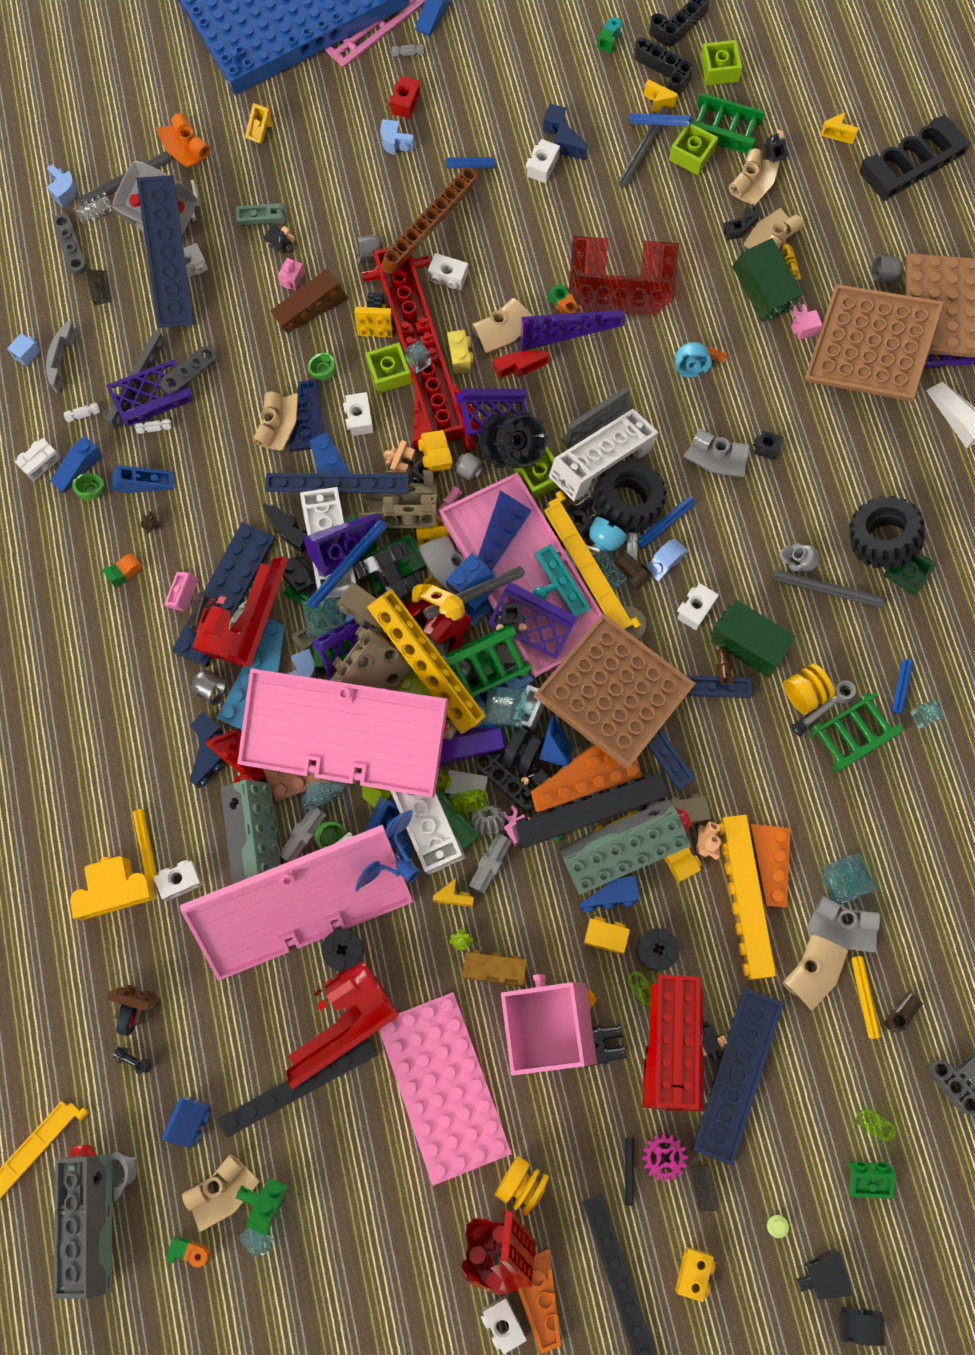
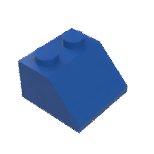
M471 553L446 579V586L455 594H458L495 577V575L475 554ZM494 590L470 600L466 604L475 611Z
M380 796L364 832L383 825L386 832L390 822L400 814L396 803ZM406 828L397 834V839L401 846L410 840ZM392 836L389 837L390 845L399 849Z
M190 1096L180 1097L161 1139L187 1148L194 1147L195 1144L198 1145L203 1135L200 1132L203 1124H207L211 1117V1106Z

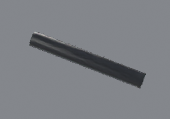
M625 1138L626 1206H634V1138Z

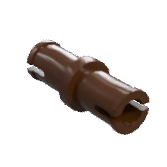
M720 648L716 652L720 683L725 685L726 679L727 685H729L733 681L729 650L724 648L723 654L722 648Z

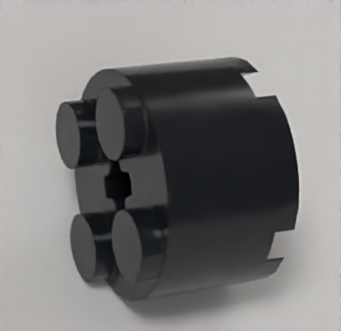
M652 929L639 939L636 947V956L643 967L651 971L660 972L668 969L676 962L679 957V944L675 936L668 930ZM655 945L661 947L660 955L653 952Z
M335 930L322 943V957L330 968L342 972L362 962L364 944L350 930ZM342 946L344 948L348 947V949H346V955L339 954V952L341 951L340 948Z
M841 1307V1312H839V1341L847 1343L852 1341L854 1344L885 1346V1317H883V1312L863 1309V1314H861L860 1309Z

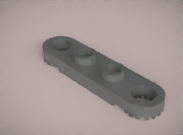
M58 214L53 219V225L67 266L71 273L82 274L87 266L72 222L68 215ZM62 220L67 221L65 225H58ZM76 262L81 263L79 267H73V264H75Z
M203 346L166 374L161 381V387L164 392L174 394L202 373L215 361V351L211 347ZM202 353H209L211 358H205ZM166 382L174 383L175 387H169Z

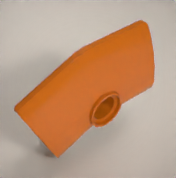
M177 113L172 117L171 126L155 127L165 150L186 168L201 162L210 153V146L194 134L183 113Z

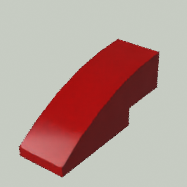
M533 350L506 354L492 360L493 370L499 380L513 373H516L519 378L549 364L550 353L549 351Z

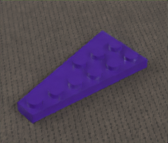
M623 310L521 317L520 346L522 351L624 326L625 314Z

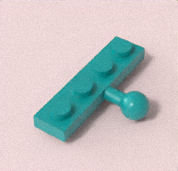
M552 544L535 552L534 556L551 584L545 587H536L533 590V594L545 600L550 592L556 590L568 612L577 617L590 610V606Z

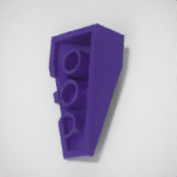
M379 513L333 526L303 538L308 556L323 577L330 575L376 522L380 520Z
M472 727L463 734L457 731L451 739L443 738L439 768L506 748L502 729Z

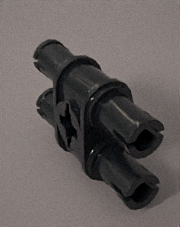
M585 495L577 504H571L570 508L566 510L583 540L589 533L593 521L598 517L596 514L598 510L590 516L584 513L594 502L592 498L588 500L589 495ZM551 525L550 527L554 532L555 536L558 535L553 526Z
M620 1024L608 1027L597 1025L598 1027L592 1028L594 1043L599 1044V1047L596 1048L597 1064L594 1065L609 1064L608 1061L627 1059L626 1053L617 1054V1052L625 1051L624 1045L607 1049L606 1046L603 1047L604 1040L623 1037L622 1031L613 1033V1031L621 1030Z

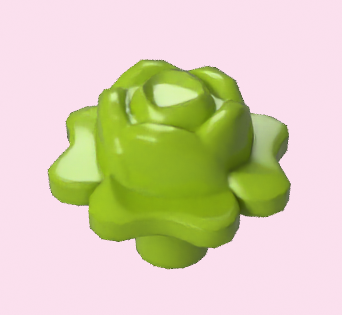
M459 929L456 935L452 934L449 943L453 944V947L459 951L471 947L473 938L466 934L464 929Z

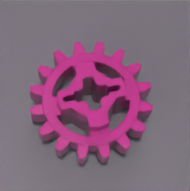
M661 1133L660 1139L653 1135V1142L646 1141L649 1145L648 1148L642 1147L646 1155L641 1156V1159L647 1162L643 1165V1168H650L648 1175L652 1176L655 1173V1180L657 1181L661 1177H663L664 1182H668V1177L676 1180V1173L679 1175L683 1174L680 1168L687 1167L683 1160L688 1159V1156L682 1154L686 1148L684 1146L679 1147L678 1145L681 1141L679 1139L673 1141V1135L671 1134L668 1136V1139H666L665 1133ZM664 1142L670 1143L666 1148H660L657 1145ZM676 1151L678 1154L677 1164L674 1162V1154L676 1153ZM651 1152H653L655 1155V1161L653 1162V1164L651 1163L650 1159ZM661 1153H668V1162L662 1161L660 1163L662 1159L660 1156ZM663 1167L671 1169L669 1172H659Z

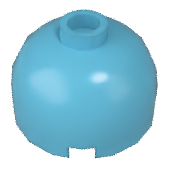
M687 343L676 352L675 368L683 377L699 376V372L704 370L705 373L711 367L712 361L709 351L701 343Z
M596 517L589 530L590 539L594 543L593 547L599 548L601 552L604 550L609 552L615 551L624 544L627 535L617 526L613 527L608 524L609 521Z

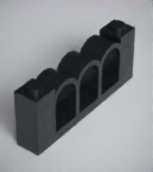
M944 114L939 118H934L929 125L922 127L917 137L908 136L903 138L898 148L889 147L884 149L880 156L875 154L872 157L865 158L861 163L862 166L859 173L884 202L965 155L970 142ZM923 139L932 140L942 153L936 156ZM904 150L913 151L922 160L923 164L917 167ZM885 161H892L897 164L904 175L897 178Z

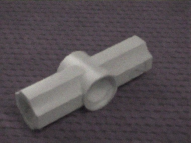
M312 806L302 822L293 828L290 839L280 852V857L287 862L298 859L302 851L309 847L314 840L317 827L323 823L327 815Z
M502 834L495 836L488 851H485L478 864L479 868L474 874L469 887L482 894L486 892L492 878L497 875L504 861L503 858L511 846L512 841Z

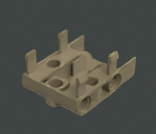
M423 470L424 483L410 484V494H365V504L369 506V512L361 513V518L379 513L380 520L386 523L387 528L432 527L436 523L438 494L437 483L433 484V470ZM386 471V474H396V471Z
M360 625L355 632L360 639L344 661L339 656L334 660L332 665L335 666L337 671L330 680L396 690L412 667L407 663L394 643L369 628L366 630Z

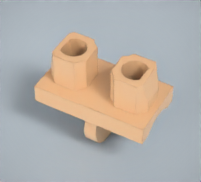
M401 440L398 450L392 447L391 451H385L383 456L387 459L385 464L390 466L391 471H396V474H408L410 467L402 462L404 459L413 461L416 452L415 449L407 446L406 441Z
M708 822L706 826L700 825L698 827V843L696 844V852L703 857L710 855L716 860L720 857L719 846L721 845V839L718 836L720 825Z

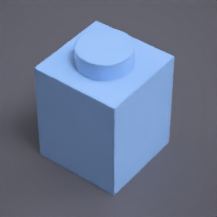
M22 333L7 348L12 357L26 367L40 352L37 347V341L31 336L26 337Z

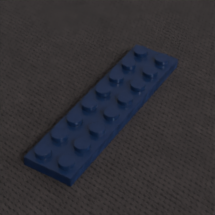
M174 175L138 177L136 180L158 328L194 325Z
M241 522L172 649L173 653L207 668L212 657L192 648L204 608L206 607L210 610L211 606L226 609L230 611V621L255 579L260 563L263 564L276 539L275 536ZM219 596L226 597L223 604L216 603ZM211 598L215 599L211 606L207 604Z
M743 988L727 1037L728 1043L724 1046L692 1150L729 1165H734L783 1002Z

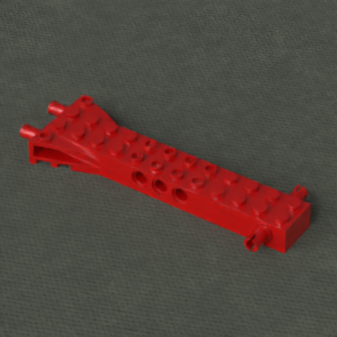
M389 248L373 251L375 269L360 272L363 283L376 279L381 282L388 308L391 309L396 334L410 370L412 386L415 392L413 449L419 450L418 440H420L421 434L443 430L447 442L462 438L465 451L469 452V447H471L472 451L475 450L476 445L473 436L466 435L461 405L456 403L455 395L460 391L450 379L416 269L430 266L429 255L414 259L410 256L395 273L387 274L382 270L381 264ZM467 404V409L473 413V408ZM471 420V429L477 430L479 425Z

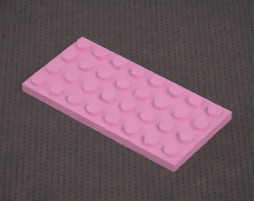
M454 992L398 1013L399 1016L379 1029L433 1186L512 1154Z

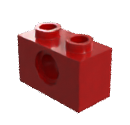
M405 76L400 77L399 82L395 83L393 96L391 95L389 98L391 114L411 119L421 93L420 80Z

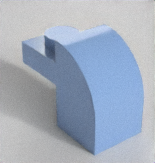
M382 119L380 133L383 148L392 155H396L397 150L413 152L414 135L400 133L399 121Z
M50 165L47 170L54 182L47 188L52 198L64 208L76 197L77 186L69 171L64 173L60 168L57 169L55 166Z
M672 539L658 550L646 568L657 581H661L667 572L681 561L688 550L676 539Z
M309 649L291 656L297 670L287 674L316 678L317 671Z

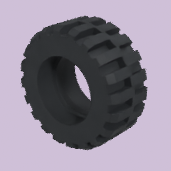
M626 459L625 462L623 460L619 461L602 472L595 485L592 500L594 501V509L598 510L596 514L598 517L609 521L608 524L613 527L617 526L624 533L629 531L638 533L639 530L644 531L648 529L659 517L667 500V489L664 486L665 483L662 477L659 478V473L656 470L653 471L650 465L642 464V461L636 460L634 462L632 459ZM627 487L635 490L642 497L644 504L630 505L623 502L617 496L615 489Z
M881 496L876 500L873 498L868 501V504H862L859 507V511L856 510L852 515L853 518L850 520V541L855 556L859 560H863V563L867 566L871 564L872 568L877 569L879 567H884V569H890V567L899 568L903 563L905 565L910 563L911 558H916L924 546L925 527L919 508H916L915 504L910 501L907 503V499L901 497L897 499L896 496H890L889 498ZM885 525L897 526L904 530L900 536L891 540H879L870 535L876 528Z

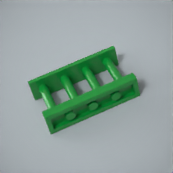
M700 92L697 103L700 111L696 121L692 120L691 124L717 136L718 146L748 154V151L753 149L756 139L751 137L756 124H762L765 111ZM707 110L717 112L712 126L702 123ZM723 114L733 117L729 130L719 128ZM739 119L749 122L745 135L735 133Z
M512 623L442 656L450 668H453L456 676L473 699L478 694L518 675L520 677L527 675L533 669L530 661L523 662L513 641V635L517 633ZM501 641L506 642L516 664V667L508 671L505 670L495 649L496 644ZM484 649L489 652L499 675L488 679L477 657L478 652ZM465 658L471 660L481 681V684L472 688L460 667V661Z
M877 692L872 695L869 693L859 698L860 702L825 724L819 722L812 727L813 731L809 734V737L812 738L817 734L820 736L835 758V764L831 767L835 774L904 731L900 724L895 727L889 725L873 703V700L879 695ZM866 705L883 729V734L879 737L876 734L873 735L856 710ZM850 715L866 737L868 744L861 747L860 744L858 745L841 722L846 716ZM833 724L851 748L850 752L852 754L847 757L840 753L825 729Z

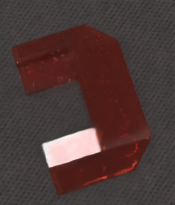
M573 236L569 292L584 310H623L624 313L656 315L674 299L679 243L643 241L640 277L605 275L608 238Z

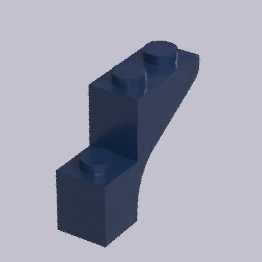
M549 104L544 117L543 131L556 135L554 144L560 146V155H567L586 161L588 144L566 125V108Z
M204 712L190 725L199 738V749L190 776V781L198 789L201 786L207 785L210 777L215 772H219L224 767L225 762L205 744L209 739L221 735L223 730Z

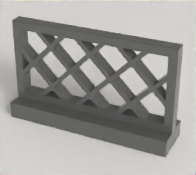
M626 386L567 425V434L561 440L565 446L570 449L629 411L627 404L630 389Z

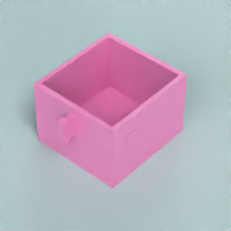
M537 974L533 975L536 984L535 988L501 993L511 1076L597 1064L586 983L571 982L545 986V975Z

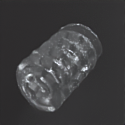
M104 191L102 192V198L97 194L96 201L90 197V204L84 200V207L79 203L77 204L78 210L73 207L77 217L85 227L87 226L86 220L91 224L93 223L92 217L99 220V214L105 217V211L112 214V205Z

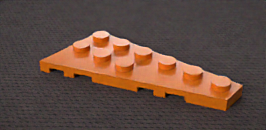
M593 744L574 758L570 764L561 768L558 773L532 790L531 795L535 810L542 811L612 786L623 784L629 780L641 778L642 774L637 758L627 770Z

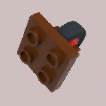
M124 985V987H117V989L109 991L107 1000L118 1003L114 1017L118 1019L116 1025L117 1033L129 1036L135 1026L139 1023L141 1024L145 1011L159 1006L161 997L155 996L154 992L143 990V992L136 991V987L131 985Z

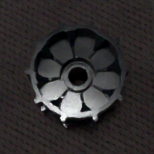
M523 412L521 415L513 413L490 415L491 418L484 426H480L482 430L480 441L477 444L480 445L484 455L483 460H488L490 463L495 464V468H504L505 466H512V468L521 469L522 466L535 467V463L540 460L542 455H546L545 448L549 436H546L542 425L543 421H539L531 416V412Z
M405 542L390 547L353 566L359 579L374 572L382 588L371 594L376 599L390 589L399 598L412 592L414 586L424 584L419 572L404 579L396 561L410 555Z

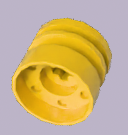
M814 663L803 668L800 671V675L794 674L783 682L785 693L790 702L804 715L815 710L818 707V703L824 704L827 700L835 697V690L830 678L820 666Z
M518 1155L505 1174L494 1196L504 1203H507L514 1196L516 1201L513 1209L517 1210L524 1203L521 1214L527 1216L541 1199L549 1176L544 1173L539 1181L536 1180L540 1172L538 1168L531 1175L527 1174L530 1163Z

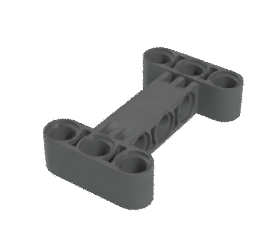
M975 1052L955 1069L947 1061H931L928 1064L927 1072L960 1113L975 1115V1094L972 1091L975 1087ZM938 1064L943 1068L942 1075H938L936 1072ZM952 1082L957 1084V1091L955 1093L952 1092L950 1087ZM967 1099H969L972 1104L970 1110H967L965 1107V1101Z

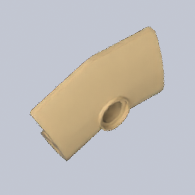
M755 148L748 151L743 171L729 185V191L733 196L753 205H756L773 186L780 160L774 163L769 160H763L762 151Z
M779 208L756 224L744 242V246L750 249L773 238L777 247L780 248L786 244L787 238L804 227V222L797 214L789 218L782 208Z
M512 298L500 310L494 311L490 317L473 323L472 330L475 337L480 339L485 353H489L509 345L520 338L521 317L533 315L518 300Z
M276 392L265 393L264 410L260 415L262 423L252 439L254 443L272 450H284L297 422L298 393L283 398Z
M811 935L803 959L783 980L782 984L792 994L797 995L810 1010H813L837 984L848 950L822 937ZM807 961L811 962L814 966L812 972L806 970L805 964Z
M229 1154L208 1180L182 1193V1199L186 1208L193 1212L198 1231L201 1232L236 1212L243 1203V1201L235 1199L241 1185L253 1191L259 1184V1180L239 1159ZM212 1181L219 1183L220 1189L218 1192H214L211 1189Z

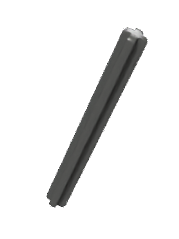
M662 106L657 114H669V108ZM650 125L618 180L619 186L625 188L628 185L662 125Z
M163 152L144 163L158 168L168 163L170 159L167 153ZM125 173L77 198L79 205L84 208L116 191Z
M518 566L456 595L463 600L464 604L508 584L509 581L512 582L523 577L525 571L521 566ZM434 604L423 611L427 619L441 614L439 612L440 607Z
M775 570L772 579L774 581L876 607H882L884 604V597L780 570Z

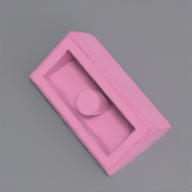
M177 572L164 606L186 612L198 583V578L188 572Z

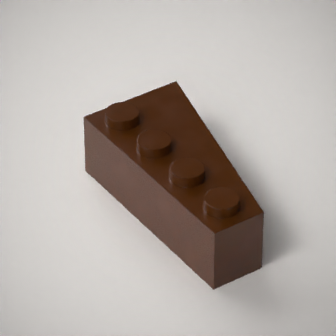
M326 268L270 311L284 331L289 333L348 300L349 297L328 268Z

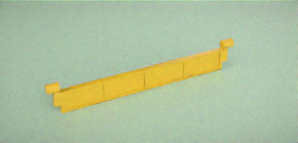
M562 491L555 494L557 498L548 502L549 508L545 509L544 512L603 613L623 629H627L632 625L635 629L641 627L642 625L637 617L632 620L628 617L561 502L566 500L565 495Z
M63 1101L56 1106L0 1168V1200L75 1117L82 1121L89 1114L85 1107L79 1110L73 1103H69L67 1106Z

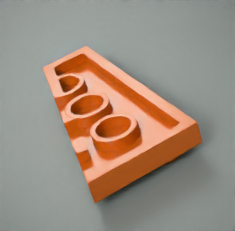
M750 824L765 906L787 908L790 828Z
M547 1248L535 1253L532 1288L522 1287L518 1289L540 1354L561 1346L550 1251Z

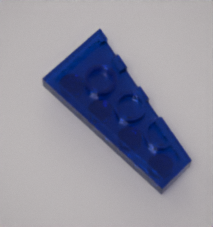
M316 379L298 382L297 422L291 433L290 452L312 449L310 440L324 433Z
M501 490L478 554V558L491 571H493L532 512L531 509Z

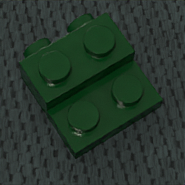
M919 554L916 558H911V562L906 565L903 563L899 568L890 567L883 576L916 596L937 564L933 563L929 557Z

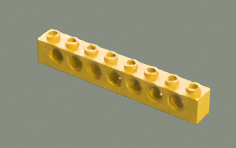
M392 589L367 606L372 616L392 640L395 647L400 651L433 697L449 699L447 716L461 734L477 725L486 717Z

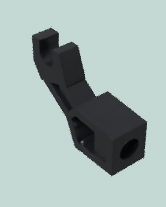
M758 205L754 206L753 212H750L748 207L745 208L743 220L738 218L724 223L722 231L726 241L742 238L747 230L758 221L760 215Z

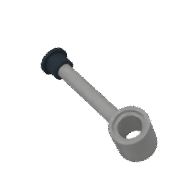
M847 680L841 681L834 688L835 697L821 705L803 721H798L796 724L791 725L794 733L802 737L807 727L836 703H848L856 693L855 685ZM840 689L847 690L848 696L842 695Z

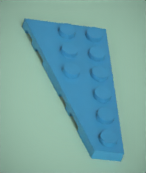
M269 618L267 619L251 667H242L216 718L218 721L242 731L250 669L279 672L286 631L285 625Z

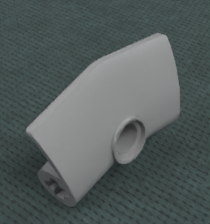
M700 428L693 439L692 445L683 457L712 473L744 477L749 444L729 443L726 438H716ZM717 447H722L724 450H718Z
M444 536L419 546L418 549L432 577L447 592L455 594L446 586V579L465 559L456 552L449 536Z
M823 896L807 925L806 931L845 949L876 952L880 914L850 910ZM846 913L852 915V921L848 924L842 922V916Z

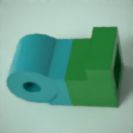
M609 18L598 35L596 48L608 53L613 52L615 39L620 36L622 23L619 18Z

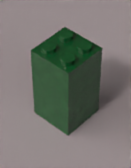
M773 238L742 252L732 266L761 322L767 319L771 321L778 317L779 313L783 312L785 314L791 311L793 306L799 302L798 299L803 295Z
M735 600L733 605L728 604L723 615L718 619L710 633L713 636L710 641L711 643L723 650L727 648L729 654L768 678L796 638L789 631L738 600Z

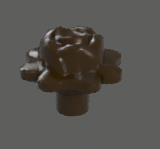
M152 511L141 519V527L144 528L147 534L154 527L160 528L161 521L155 519Z

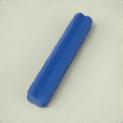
M447 157L445 159L446 168H495V158Z
M904 659L901 662L892 706V712L896 714H901L904 710L913 666L912 660Z

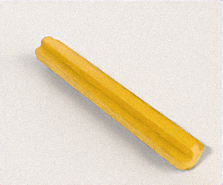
M138 809L133 811L144 873L153 879L155 886L154 877L157 876L145 811Z
M862 956L853 957L851 960L868 1037L870 1039H877L881 1037L864 958Z

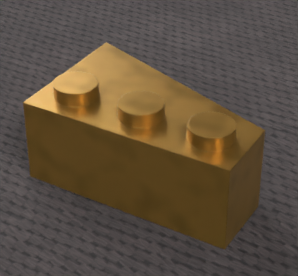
M471 949L470 953L466 952L462 978L523 988L527 960H523V957L511 956L507 958L502 957L503 954L492 952L490 955L482 954L483 951Z

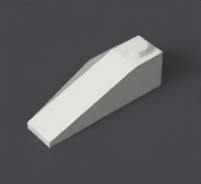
M944 382L927 389V393L964 446L968 448L974 445L975 406Z

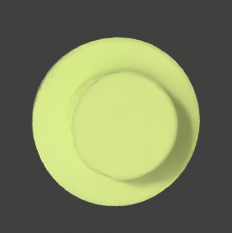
M773 1215L767 1222V1230L773 1237L782 1238L788 1233L789 1224L783 1216Z

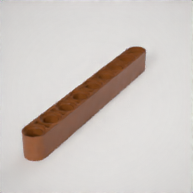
M470 167L464 168L386 251L381 264V268L385 273H395L470 192L477 177L474 169Z

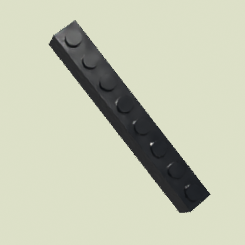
M649 773L642 776L643 780L638 782L636 779L625 782L626 786L620 788L618 785L612 786L607 789L608 792L603 794L600 791L589 795L590 798L586 800L582 798L571 801L572 805L566 807L564 804L555 806L553 811L546 813L545 810L534 814L535 818L529 820L527 817L516 820L512 830L519 849L522 850L670 796L661 773L657 775Z

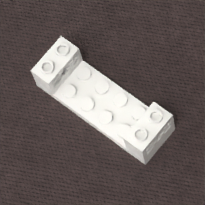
M632 409L555 457L549 478L575 501L588 492L593 478L628 455L633 454L637 459H640L649 453L659 432Z
M337 487L300 493L307 535L344 523ZM313 563L318 589L330 575L323 577ZM353 567L320 603V606L336 604L347 587L352 582L356 584Z
M391 791L400 814L409 810L414 811L406 829L426 873H435L466 858L459 840L454 836L436 792L435 797L431 798Z

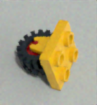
M369 292L367 303H365L364 307H355L357 335L365 337H393L391 309L386 308V304H384V294Z

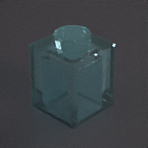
M420 340L405 349L406 361L415 373L431 365L430 352Z
M936 700L919 705L911 711L919 729L935 724L944 717Z
M247 1228L238 1237L253 1258L259 1254L263 1257L272 1248L269 1244L274 1241L269 1233L265 1236L250 1228Z

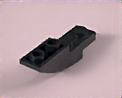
M264 503V511L275 531L294 549L303 553L306 549L303 538L308 536L307 531L300 527L298 528L296 518L289 513L284 514L275 505L271 504L269 506Z

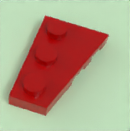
M239 729L211 738L205 743L241 775H250L258 782L266 779L263 768L237 764L242 734Z

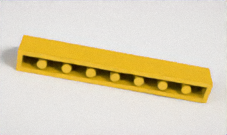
M747 815L723 817L720 823H718L720 825L719 835L723 836L724 843H721L723 855H726L725 871L730 876L728 889L730 895L733 894L734 899L732 911L737 916L738 923H735L737 935H740L741 938L739 951L740 955L744 956L745 964H742L744 976H747L748 980L774 977L776 974Z

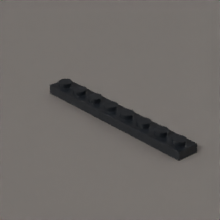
M369 1037L294 1089H291L287 1080L219 1117L218 1120L226 1137L234 1135L376 1057L377 1054Z
M600 1194L583 1200L582 1203L633 1355H656L604 1197Z

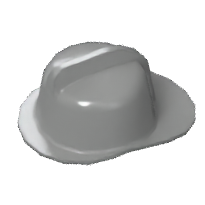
M119 1152L112 1154V1203L118 1200L124 1188L135 1180L137 1158L123 1156Z

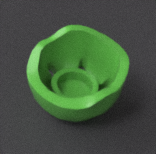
M327 352L319 353L309 361L308 371L317 380H328L336 372L335 360Z
M82 473L73 480L72 486L79 498L92 501L101 496L104 490V481L97 474Z
M325 821L316 829L315 842L320 849L326 847V844L327 846L335 844V839L339 841L346 835V831L337 822Z

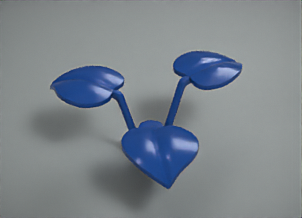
M413 810L399 814L390 822L386 829L387 838L392 836L399 848L395 854L397 860L395 867L397 870L381 864L380 861L371 863L360 874L355 888L356 892L373 881L379 875L380 870L383 869L394 873L397 877L401 875L408 883L417 878L420 870L411 863V844L406 843L401 846L397 839V834L409 825Z

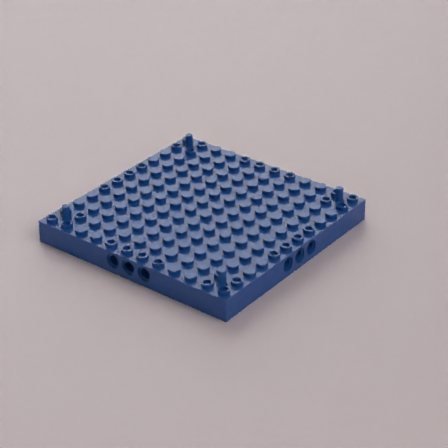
M178 0L234 95L409 6V0Z

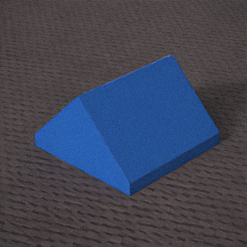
M552 716L546 729L539 759L567 766L570 764L573 746L555 716Z

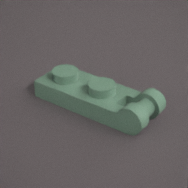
M282 203L236 206L237 225L284 224L285 215L283 213L285 212V206Z

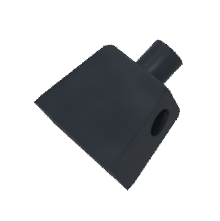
M835 1249L805 1263L806 1276L796 1279L800 1292L811 1289L813 1296L817 1299L853 1295L840 1253Z

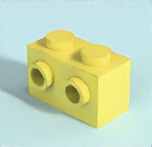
M465 330L447 332L453 375L471 372V363H474L473 353L468 350V347H471L470 337H466Z

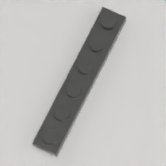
M154 330L129 376L147 370L156 363L159 352L165 346V340L161 332ZM137 380L131 381L130 387L139 390L142 382ZM124 388L121 389L119 396H122ZM128 390L125 398L133 400L137 393ZM123 401L121 405L122 411L129 410L132 404ZM113 404L105 421L110 428L117 430L118 426L122 424V418L115 404Z

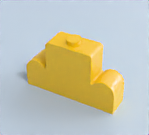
M121 856L115 858L104 857L100 859L101 862L85 866L88 891L83 889L74 891L71 895L70 903L73 919L86 920L155 900L157 896L153 879L141 873L133 874L130 859Z

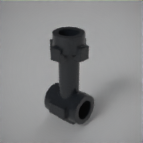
M119 1046L115 1050L113 1058L119 1064L122 1061L130 1064L139 1075L150 1072V1060L135 1058L128 1054L129 1049L126 1047L122 1048Z

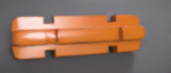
M706 347L712 360L717 359L718 362H725L726 352H717L718 350Z

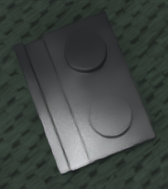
M300 554L295 558L288 559L282 577L298 596L313 588V585L316 584L315 573Z

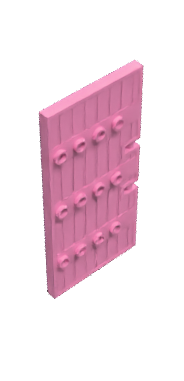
M517 472L440 509L438 515L464 559L471 553L475 554L487 565L495 577L521 566L525 571L524 576L512 581V583L531 593L538 586L545 587L551 584L534 553L552 544L590 606V610L578 616L556 660L513 638L524 662L530 661L533 667L530 672L535 679L559 666L603 614ZM507 584L495 589L487 597L494 610ZM556 590L550 592L545 600L568 612ZM508 596L503 601L504 604H515L514 600ZM527 606L522 607V614L525 618L532 616L531 609ZM544 615L537 617L540 627L550 624L548 617ZM534 618L525 620L527 631L537 628ZM513 624L517 634L524 633L523 629L521 631L518 630L520 624ZM561 624L554 626L557 636L563 635L567 627ZM551 627L541 630L544 640L554 637ZM538 631L528 634L531 642L537 643L541 641ZM556 641L546 642L547 650L555 653L557 649Z
M250 669L237 764L303 776L315 773V778L354 784L357 780L360 781L361 786L433 798L436 791L449 699ZM312 760H316V765H312ZM357 768H362V773H358Z
M381 825L180 905V909L219 981L289 953V947L292 945H296L297 949L326 938L337 927L341 926L342 929H348L410 904L413 900L404 878L401 875L397 877L394 873L385 869L380 870L379 875L373 881L360 888L358 892L355 891L360 874L371 863L380 861L381 864L397 870L395 867L397 864L396 857L384 827Z

